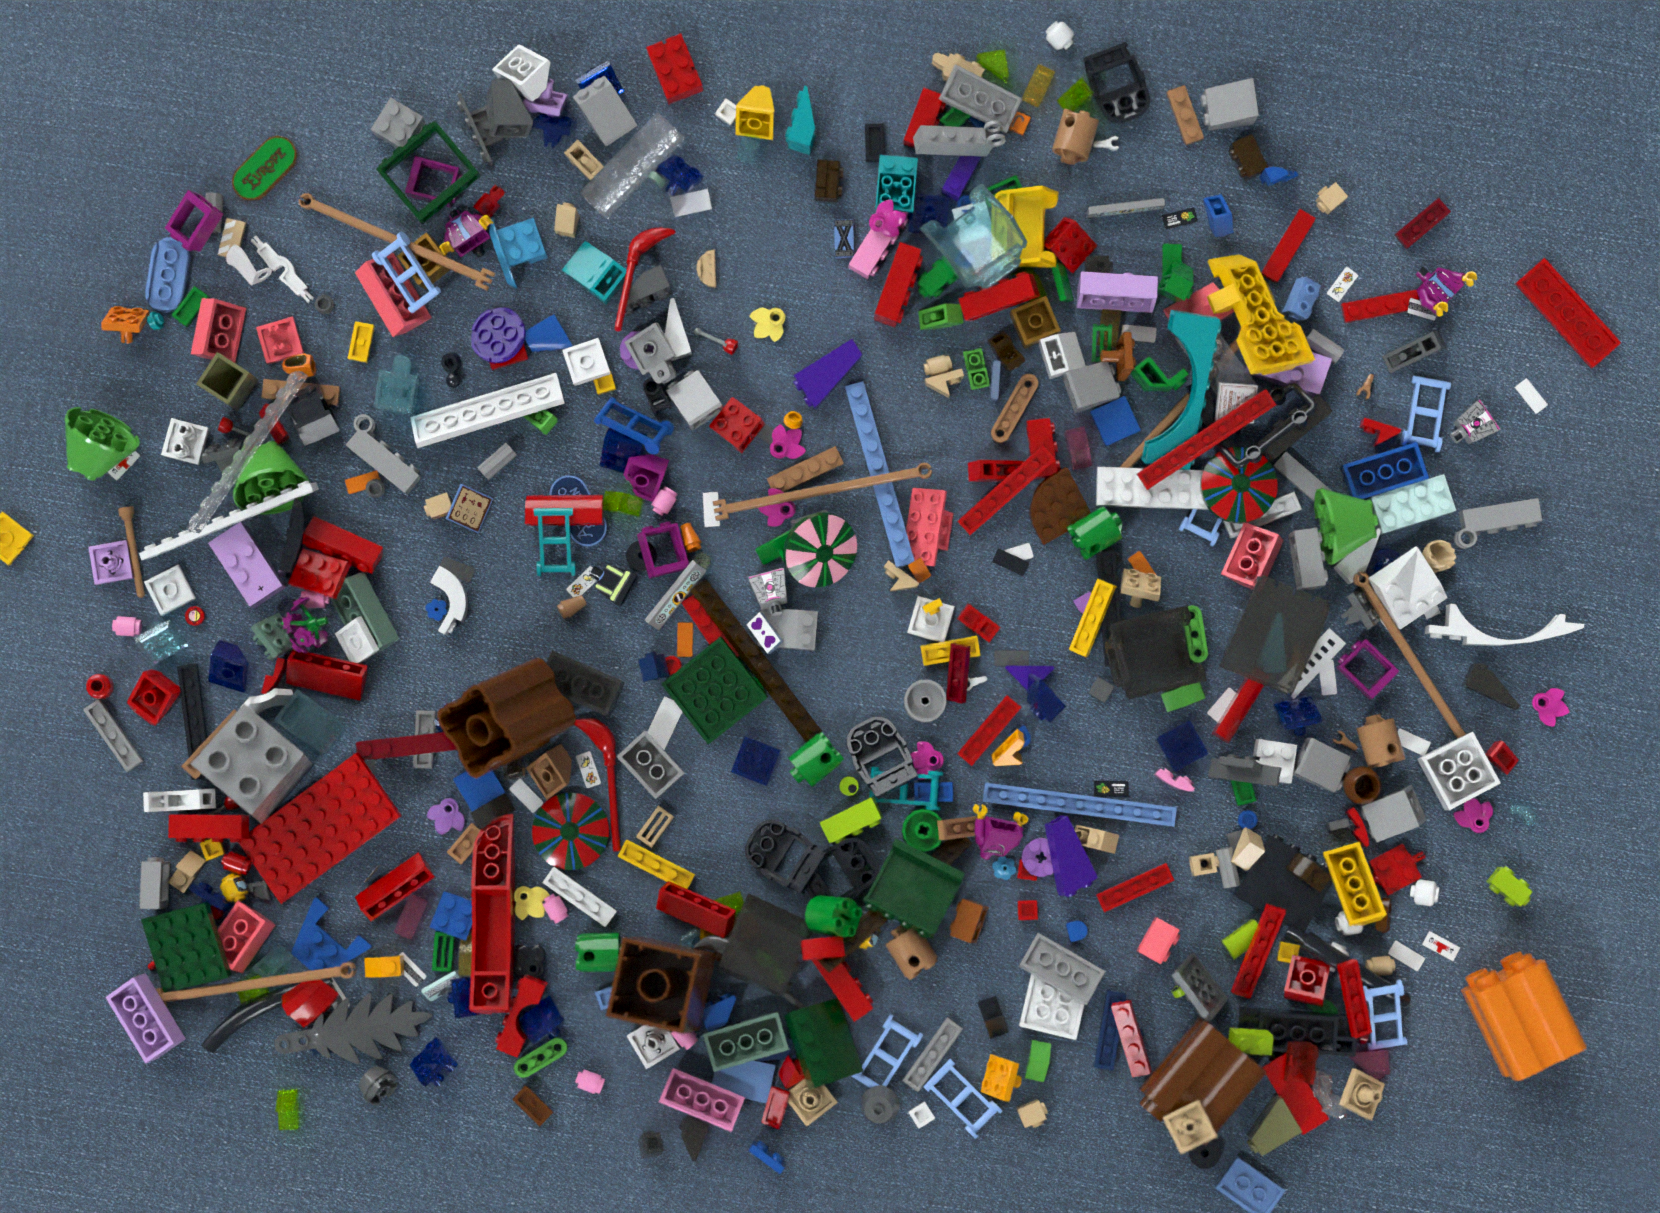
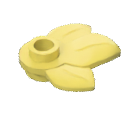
M759 308L750 314V318L757 322L754 329L755 338L770 336L776 342L782 337V325L785 322V314L781 309L773 308L768 310L766 308ZM778 315L780 318L778 321H774L772 317Z
M527 886L518 887L514 892V900L516 902L514 911L516 916L521 920H524L528 914L535 918L543 917L545 909L542 902L550 896L549 893L538 886L531 889ZM526 893L527 897L526 899H521L520 895Z

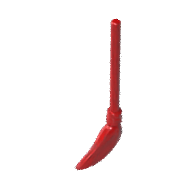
M661 227L652 228L639 233L630 242L626 261L628 266L616 317L615 331L620 332L622 330L634 270L638 265L640 256L659 241L675 234V230Z
M595 718L576 719L574 725L581 729L595 746L603 752L604 766H607L613 851L617 852L621 849L614 767L616 765V753L614 751L616 741L613 733L601 721Z

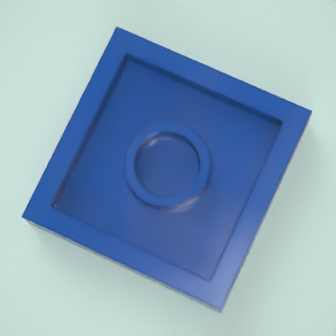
M1125 396L1090 411L1105 447L1141 431Z
M465 771L453 779L472 812L506 793L494 771L479 778H473Z

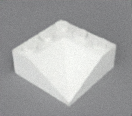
M1417 546L1369 577L1375 593L1399 629H1402L1447 599L1440 581Z
M1473 732L1417 759L1444 810H1451L1500 784L1496 773Z

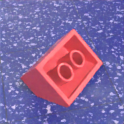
M1214 283L1194 292L1189 299L1176 302L1163 309L1168 320L1171 310L1215 316L1220 319V322L1234 313L1233 308L1228 312L1213 313L1207 296L1220 290Z
M214 298L202 299L191 354L212 360L218 352L235 363L246 308Z
M1243 523L1221 574L1244 587L1261 593L1284 540L1276 533L1249 523Z
M239 900L218 928V933L229 968L243 973L275 927V924Z

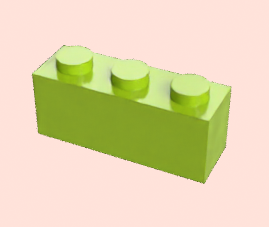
M873 796L820 822V825L829 843L835 842V844H839V842L846 840L845 836L850 833L855 836L863 832L862 828L867 825L872 828L880 824L879 819L883 818V815Z

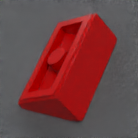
M266 403L260 410L259 415L277 445H280L290 438L272 406Z

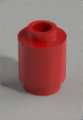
M230 851L228 854H224L221 864L224 870L238 875H247L252 861L248 860V857Z

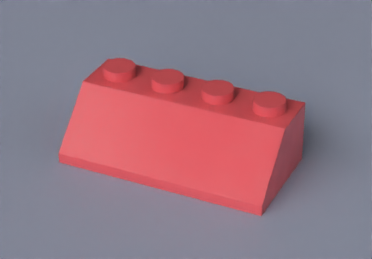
M394 253L387 256L398 276L405 272ZM374 259L366 261L355 272L392 337L407 333L432 318L425 305L414 313L408 310L410 305L384 265L377 264ZM407 279L403 283L416 302L420 297L411 281Z

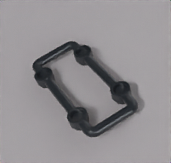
M1289 383L1283 388H1275L1270 392V396L1276 405H1282L1286 400V394L1294 390L1309 408L1305 411H1296L1292 415V421L1259 446L1249 447L1246 450V456L1241 460H1238L1223 444L1227 439L1236 440L1240 435V429L1215 445L1234 467L1242 468L1250 462H1260L1262 453L1295 427L1304 428L1307 426L1308 418L1317 411V403L1297 383Z

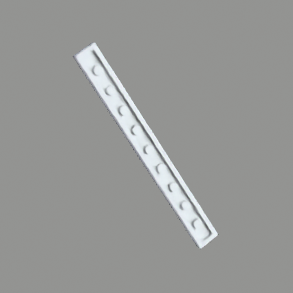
M302 482L298 484L299 488L292 490V488L281 491L280 496L275 497L271 495L264 498L263 503L258 504L254 502L246 505V510L241 511L237 509L229 512V517L224 518L220 516L212 519L213 523L195 526L196 530L192 532L189 530L178 533L179 537L175 539L172 537L161 540L162 544L158 546L155 544L144 547L145 551L139 553L141 560L153 558L290 502L294 498L319 490L317 483Z

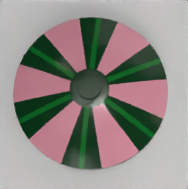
M828 512L808 515L796 523L786 537L783 547L784 564L790 575L805 586L816 588L831 585L840 580L853 565L857 553V539L852 527L838 515Z

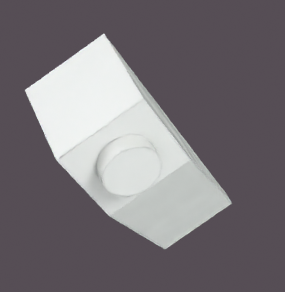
M674 298L670 299L665 337L676 355L670 359L671 362L692 355Z
M1379 528L1376 529V538L1371 539L1333 567L1348 585L1353 582L1354 574L1359 575L1358 572L1366 571L1381 533Z

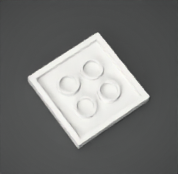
M1031 974L1019 1026L1076 1040L1084 1004Z

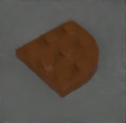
M1067 467L1047 477L1038 485L1029 506L1031 524L1043 545L1068 532L1066 527L1091 513Z

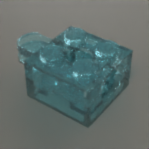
M398 355L394 358L392 371L379 370L373 406L377 411L415 416L421 379L417 375L410 374L412 363L406 356Z

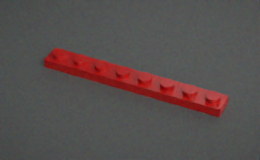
M1267 389L1262 390L1136 473L1145 489H1150L1276 406V403Z

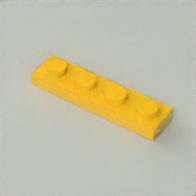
M1097 579L1069 650L1084 657L1089 656L1117 586Z
M627 839L617 856L666 882H672L686 889L689 888L695 876L694 873Z

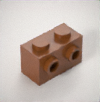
M962 899L956 907V918L950 925V936L968 943H977L989 907L970 899Z

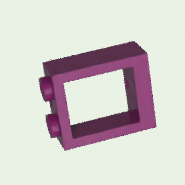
M415 156L405 193L409 197L431 202L436 198L435 196L417 192L424 167L453 174L451 185L462 177L463 174H461V170L458 167ZM457 197L448 203L446 207L451 208L452 204L456 203Z
M188 190L165 226V229L170 232V237L182 243L181 246L186 250L201 252L222 218L223 213L201 194ZM196 206L205 215L189 239L180 230Z
M671 521L659 524L660 527L657 528L647 526L642 528V531L637 534L649 579L683 571L689 565L678 523L671 524ZM669 532L678 562L654 567L646 537Z
M1367 639L1357 640L1351 646L1352 651L1348 655L1345 653L1337 661L1340 664L1336 668L1370 700L1390 682L1399 670ZM1362 648L1387 670L1369 689L1345 667Z

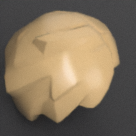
M1431 541L1422 552L1434 573L1450 569L1456 564L1454 561L1457 558L1454 554L1455 549L1451 548V544L1446 541Z

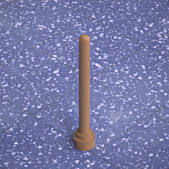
M123 507L118 509L119 517L125 523L137 596L143 598L145 593L132 524L133 515L135 514L134 507Z

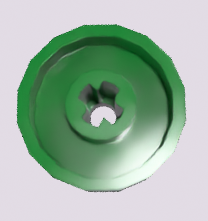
M920 809L913 811L906 817L902 825L904 841L923 852L935 849L942 841L939 840L937 822L942 819L931 810ZM921 827L927 829L925 834L919 832Z

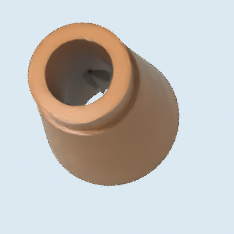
M580 595L561 601L557 608L562 618L565 619L572 617L587 604L583 596Z

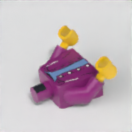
M453 210L449 214L451 221L445 225L447 231L444 235V243L439 248L444 256L448 252H454L455 250L462 257L491 238L486 230L494 222L488 215L470 214L468 211L460 213L459 210Z
M1423 266L1415 274L1423 282L1417 289L1421 305L1439 317L1443 315V311L1448 312L1447 302L1464 286V282H1466L1467 286L1471 287L1474 285L1472 279L1477 280L1475 272L1471 271L1464 274L1442 269L1441 267H1438L1431 274Z
M975 804L973 806V811L977 814V819H975V840L979 845L980 856L983 859L989 860L992 855L1003 857L1020 844L1024 829L1022 825L1028 822L1027 815L1015 812L1013 815L1015 822L987 816L983 819V816L987 814V807L982 804V809L979 812V805Z

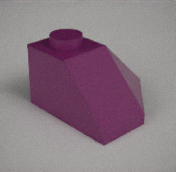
M652 454L629 457L623 475L631 483L633 492L637 497L651 502L654 501L669 460Z

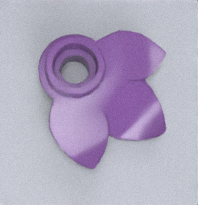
M446 798L440 804L433 805L429 809L427 818L435 820V829L440 835L448 832L451 827L458 831H462L464 828V815L459 811V805L456 800ZM447 805L452 807L451 811L446 810Z

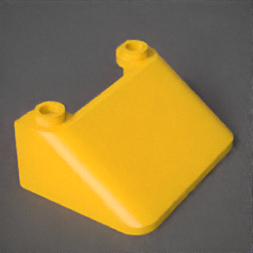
M1033 186L1002 190L996 193L993 201L992 261L995 265L1006 267H1056L1055 254L1050 251H1044L1045 209L1056 206L1058 191L1045 186Z

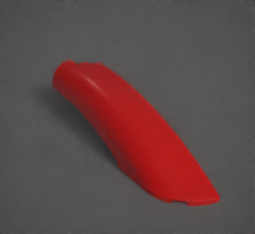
M514 814L502 815L491 820L488 825L480 830L473 846L471 878L472 957L469 1010L474 1013L511 1012L515 943Z

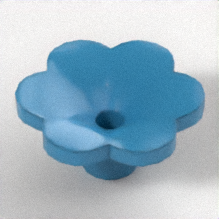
M1000 856L998 861L992 864V868L995 870L994 875L997 878L1002 877V879L1008 880L1011 875L1016 873L1012 858L1007 859L1005 856Z

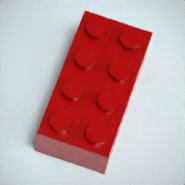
M899 243L874 313V321L896 328L897 323L901 324L905 311L902 309L903 305H908L911 296L909 288H914L917 279L915 271L920 270L923 262L922 249Z

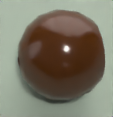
M1369 767L1353 768L1344 777L1343 790L1348 799L1356 804L1371 803L1381 793V779Z

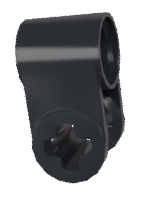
M653 378L645 380L643 389L654 415L657 416L659 412L667 408L672 409L661 385L656 383ZM655 383L657 385L656 391H647V385Z

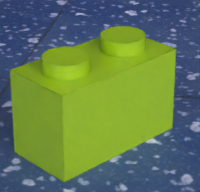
M1229 1029L1228 1040L1244 1054L1272 1055L1274 1036L1268 1030Z

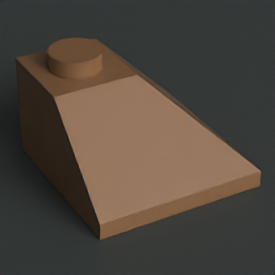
M562 744L544 753L526 767L546 800L570 783L572 760Z

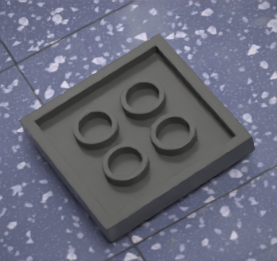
M1194 952L1189 954L1172 974L1175 984L1181 987L1187 1000L1193 1003L1199 1016L1205 1019L1206 1022L1211 1021L1229 999Z

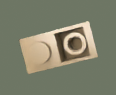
M570 203L557 204L554 229L556 234L575 238L579 221L577 209Z
M1080 825L1075 826V832L1082 846L1115 854L1119 839L1118 834Z

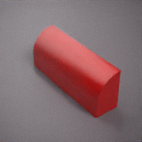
M604 495L526 496L525 524L527 526H538V516H534V508H573V516H570V526L604 525ZM543 516V526H565V516Z
M293 649L287 659L286 684L360 701L366 684L368 666L310 652L298 653Z
M1257 667L1250 669L1211 734L1226 743H1230L1268 681L1269 676Z
M1281 1052L1262 1066V1069L1267 1072L1266 1076L1277 1094L1284 1100L1302 1130V1135L1329 1120L1289 1052Z

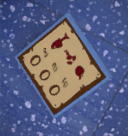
M460 484L446 519L479 533L493 498Z

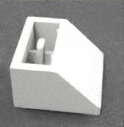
M1075 332L1056 334L1039 340L1038 344L1049 379L1062 376L1067 371L1085 367Z

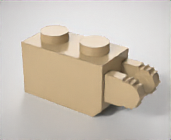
M936 53L932 56L933 66L942 71V78L945 81L948 80L955 64L980 77L984 75L985 69L982 68V65L977 62L970 63L960 54L953 55L950 53L948 57Z

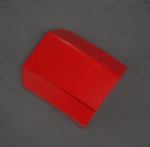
M150 669L142 673L127 700V704L150 725L156 726L181 692L180 687L163 675L162 672Z
M320 979L305 981L282 995V1007L287 1016H290L305 1028L315 1022L321 1014H324L339 997V993Z

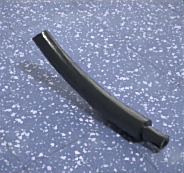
M1293 923L1286 932L1287 935L1302 944L1300 948L1337 971L1338 964L1352 959L1310 931L1307 934ZM1358 963L1363 986L1372 989L1393 985ZM1404 991V995L1399 996L1400 1006L1406 1007L1411 1001L1410 994ZM1394 993L1380 995L1394 1003Z
M332 978L322 980L326 984L333 983ZM301 982L277 988L245 1004L220 1023L204 1040L201 1046L214 1053L241 1027L255 1018L281 1007L282 995Z

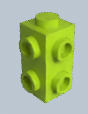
M1497 867L1486 881L1490 885L1488 888L1497 895L1499 893L1505 897L1504 901L1512 907L1514 905L1519 907L1525 906L1530 901V895L1533 892L1529 889L1530 885L1523 879L1518 880L1513 876L1515 873L1508 867Z

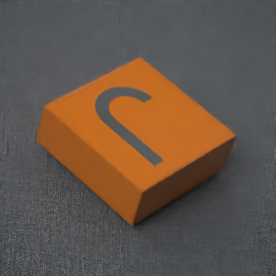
M1017 111L1008 130L1023 136L1031 117Z

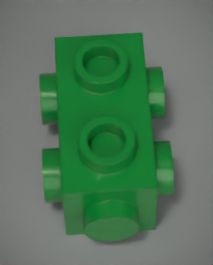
M947 257L943 260L939 258L932 265L933 269L929 273L925 271L919 276L917 284L919 288L917 290L924 298L932 299L933 297H939L944 292L942 288L947 284L952 285L958 279L959 270Z

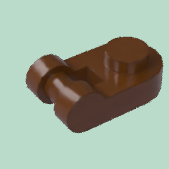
M1382 898L1387 915L1382 920L1376 922L1375 928L1381 933H1387L1390 930L1392 899Z

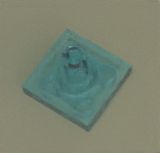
M169 620L163 623L153 622L155 627H153V624H150V630L134 638L136 644L153 664L188 646L186 640Z

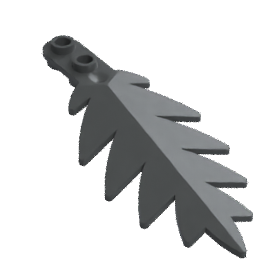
M368 993L357 1004L348 1018L349 998H346L334 1009L325 1023L324 1015L321 1014L315 1021L312 1029L282 1034L276 1038L274 1045L275 1049L281 1054L316 1048L326 1058L331 1057L329 1048L340 1057L359 1064L360 1060L352 1047L353 1045L367 1055L381 1060L383 1056L374 1040L389 1048L401 1051L402 1046L394 1032L417 1037L419 1033L415 1025L430 1019L433 1014L412 1012L413 1001L403 1004L391 1014L393 994H389L375 1007L369 1016L372 993ZM301 1037H304L306 1039L305 1044H302L300 1042ZM282 1041L287 1042L286 1048L281 1046Z

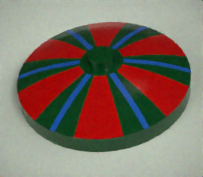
M1231 447L1227 449L1238 460H1241L1246 456L1245 453L1248 448ZM1218 452L1208 461L1201 474L1200 492L1205 505L1216 517L1229 523L1243 524L1260 518L1270 509L1277 495L1278 482L1276 473L1271 463L1263 455L1258 463L1250 462L1242 468H1236L1221 452Z
M563 793L547 800L536 813L532 825V838L539 855L550 865L564 870L581 869L594 863L604 852L610 834L609 822L602 807L592 798L579 793Z

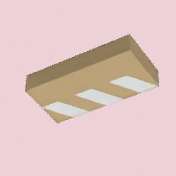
M226 219L218 251L219 256L227 257V252L235 244L241 247L246 228L245 222Z

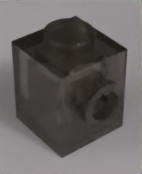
M1109 256L1085 258V272H1113V262L1109 261Z
M654 1131L642 1133L638 1139L641 1159L661 1156L664 1152L661 1133H654Z

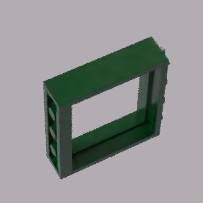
M436 121L430 122L428 125L425 124L418 135H412L407 140V144L396 148L393 151V155L388 159H383L382 163L376 168L382 178L422 225L481 177L476 168ZM437 133L469 171L423 209L418 211L387 173Z

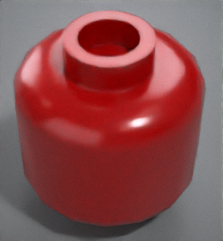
M94 674L87 680L86 690L93 698L105 699L113 693L114 683L107 675Z

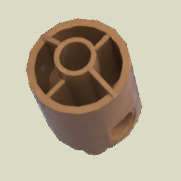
M1069 109L1063 110L1052 151L1061 156V161L1066 164L1074 165L1079 161H1088L1099 120L1091 118L1089 112L1079 111V113H1074V111Z
M1381 714L1366 717L1364 726L1356 728L1369 768L1380 767L1406 759L1394 718L1385 720L1381 717Z
M901 925L890 931L894 938L888 941L885 946L904 976L908 977L909 980L919 975L923 967L927 970L938 961L936 959L938 956L926 938L917 934L918 931L912 928L908 930ZM913 956L918 957L920 962L915 961Z

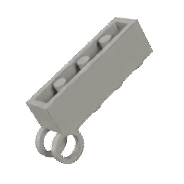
M990 121L984 125V128L920 125L913 137L916 154L988 156L993 147L1001 146L1006 142L1003 134H995L1003 130V123L1001 121ZM994 125L999 126L995 129H988L989 127ZM993 139H1002L998 142H992Z
M366 414L358 415L354 420V428L357 432L348 441L346 446L408 495L422 478L418 475L420 471L412 464L408 467L403 463L405 458L397 452L392 454L389 451L390 446L381 440L380 443L374 439L376 435L373 433L376 428L374 420ZM363 420H369L370 426L366 430H360V423Z
M1539 499L1473 508L1458 512L1462 530L1455 534L1454 543L1458 548L1466 549L1476 543L1477 536L1483 531L1493 534L1498 533L1499 529L1506 528V531L1517 530L1518 526L1525 525V528L1536 527L1537 523L1542 521ZM1462 533H1466L1469 535V544H1465L1462 542Z

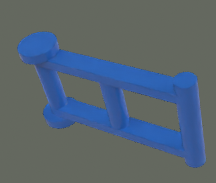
M614 397L607 401L594 418L596 424L601 423L644 444L645 449L650 454H657L660 451V443L666 435H671L674 431V426L671 422L664 420L659 423L618 403ZM611 409H614L632 419L624 426L606 417ZM640 422L659 432L654 439H651L633 429Z

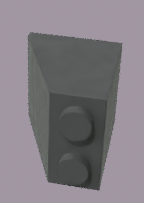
M503 78L492 80L486 94L490 138H527L532 128L533 120L511 80Z

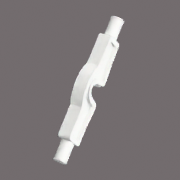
M257 236L251 239V242L258 248L257 253L264 259L272 271L285 267V271L279 277L280 280L297 296L301 295L307 303H310L311 301L306 296L311 300L314 297L307 291L308 287L296 275L292 263L286 258L279 256L267 243L263 244Z

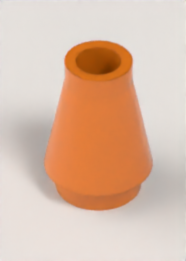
M691 523L681 525L682 540L686 551L691 553L699 550L702 542Z

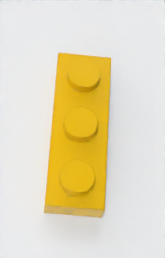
M971 636L920 646L923 665L949 662L951 643L971 646L970 658L981 656L978 637Z

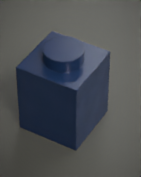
M655 651L646 653L645 658L638 659L643 682L669 676L664 654L657 655Z

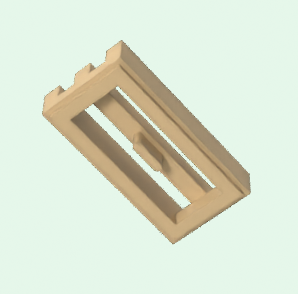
M658 805L636 837L652 848L674 816ZM658 812H662V815L656 821V823L651 828L646 837H642L643 833L646 831V829L651 824L653 819L656 817ZM664 817H669L664 823V825L661 827L659 832L656 834V836L653 838V840L649 842V838L654 833V831L659 826Z

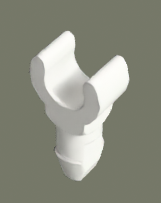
M1113 136L1107 140L1095 141L1093 147L1109 148L1111 151H1116L1119 146H1112L1111 142L1117 141L1118 137Z
M987 677L968 678L970 686L967 688V691L973 686L987 681Z

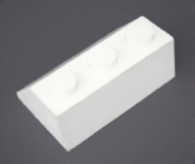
M518 45L492 70L498 78L511 80L517 93L533 102L546 89L550 61Z

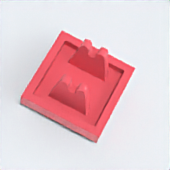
M293 316L256 327L266 364L279 362L293 355L304 354Z

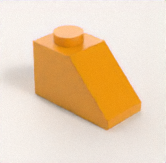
M403 955L364 958L365 977L404 975Z

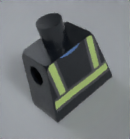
M610 564L606 566L604 571L594 566L589 574L590 577L598 581L595 588L620 608L638 578L637 574Z

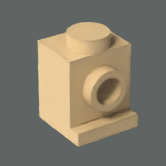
M1214 853L1189 857L1192 876L1217 872L1219 860L1217 856H1214ZM1203 860L1207 861L1205 868L1201 866Z

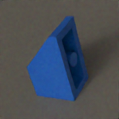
M1222 194L1203 198L1209 225L1214 236H1226L1233 233L1232 213Z

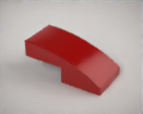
M967 604L956 618L988 643L1001 628L970 604Z
M277 658L273 676L265 675L261 694H266L277 687L287 667L286 659Z
M1350 807L1345 811V814L1356 826L1351 833L1360 842L1362 847L1369 846V839L1365 825L1355 808Z
M825 937L801 941L803 960H821L823 958L845 956L843 937Z

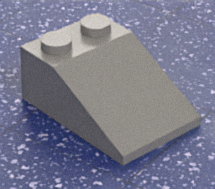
M769 608L761 609V612L764 613L784 641L777 648L815 651L817 611L782 609L781 615L771 616Z

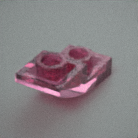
M410 894L394 929V933L412 939L428 901Z

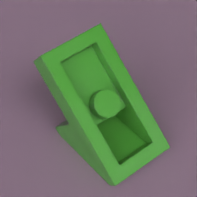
M547 410L523 416L545 435L557 423V418Z

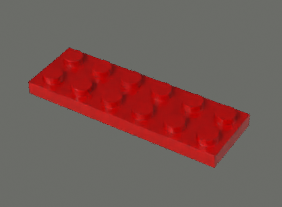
M1545 258L1515 283L1591 369L1621 344L1620 340Z

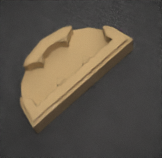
M714 249L707 251L701 256L697 262L696 269L702 283L708 287L716 288Z

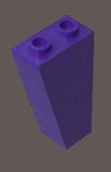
M853 339L796 373L793 383L798 391L802 390L805 394L803 399L807 406H812L814 410L817 409L860 361L862 353Z
M1059 816L1045 824L1057 893L1060 896L1071 897L1081 887L1091 886L1093 880L1098 877L1068 816Z

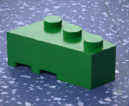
M1173 258L1157 287V293L1174 302L1189 299L1194 290L1191 288L1194 284L1193 268Z

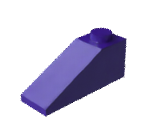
M960 156L950 172L941 193L958 202L982 156Z

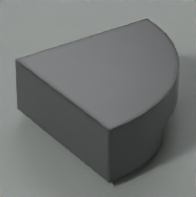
M265 881L248 884L250 892L256 897L263 900L271 899L269 886Z

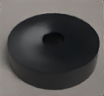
M636 541L627 550V562L637 571H647L644 559L638 558L639 553L642 552L639 541ZM648 542L653 564L655 565L657 561V551L655 547Z
M1211 1139L1207 1146L1201 1144L1188 1151L1191 1162L1201 1169L1214 1167L1218 1163L1221 1154L1218 1144L1213 1139ZM1204 1149L1208 1151L1206 1156L1201 1155V1151Z

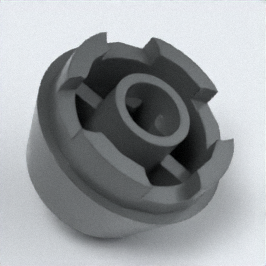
M379 1066L369 1069L359 1081V1088L365 1101L370 1102L373 1106L380 1105L381 1099L386 1095L390 1097L396 1090L397 1084L395 1081L397 1078L392 1071Z
M873 1086L862 1096L861 1108L870 1121L885 1123L891 1121L898 1114L900 1107L899 1099L896 1093L887 1088V1086Z

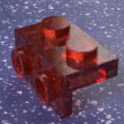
M1288 1041L1284 1072L1285 1081L1305 1082L1309 1085H1314V1079L1317 1075L1315 1069L1316 1060L1319 1056L1316 1045L1310 1042Z

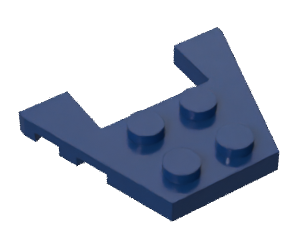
M318 897L313 899L291 951V954L311 971L339 967L341 964L349 962L373 947L364 937L358 935L351 945L345 949L322 929L317 922L329 910V907Z

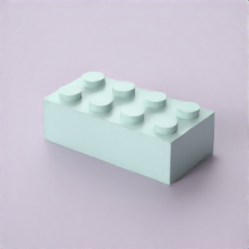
M1444 474L1367 499L1372 501V514L1377 515L1378 525L1376 529L1379 528L1381 530L1380 535L1456 511Z

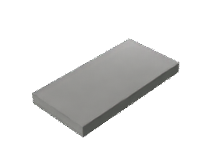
M956 64L939 97V100L984 123L1001 121L1003 123V130L1001 132L1003 133L1008 132L1023 99Z
M1037 933L1019 965L1020 968L1086 1006L1106 972L1040 933Z

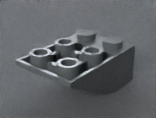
M661 265L642 273L631 287L625 317L635 313L634 310L641 307L644 309L651 306L652 302L657 299L659 301L667 299L669 294L672 293Z

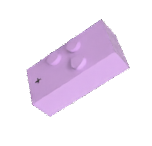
M1081 272L1077 287V308L1153 313L1157 300L1158 277L1134 275L1132 273Z
M1312 352L1315 361L1310 364L1296 366L1293 370L1267 375L1258 373L1252 376L1283 387L1289 383H1297L1309 396L1317 398L1322 390L1332 359ZM1246 365L1244 373L1251 375Z
M237 523L208 543L250 607L256 608L286 588L282 579L278 577V573L244 523Z
M146 973L133 977L106 997L145 1064L158 1059L186 1039Z

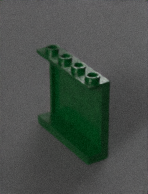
M895 838L891 851L867 896L863 899V904L872 912L877 910L883 913L882 916L890 921L895 919L901 922L900 925L908 930L912 928L918 931L917 934L921 937L933 939L964 880L965 873Z

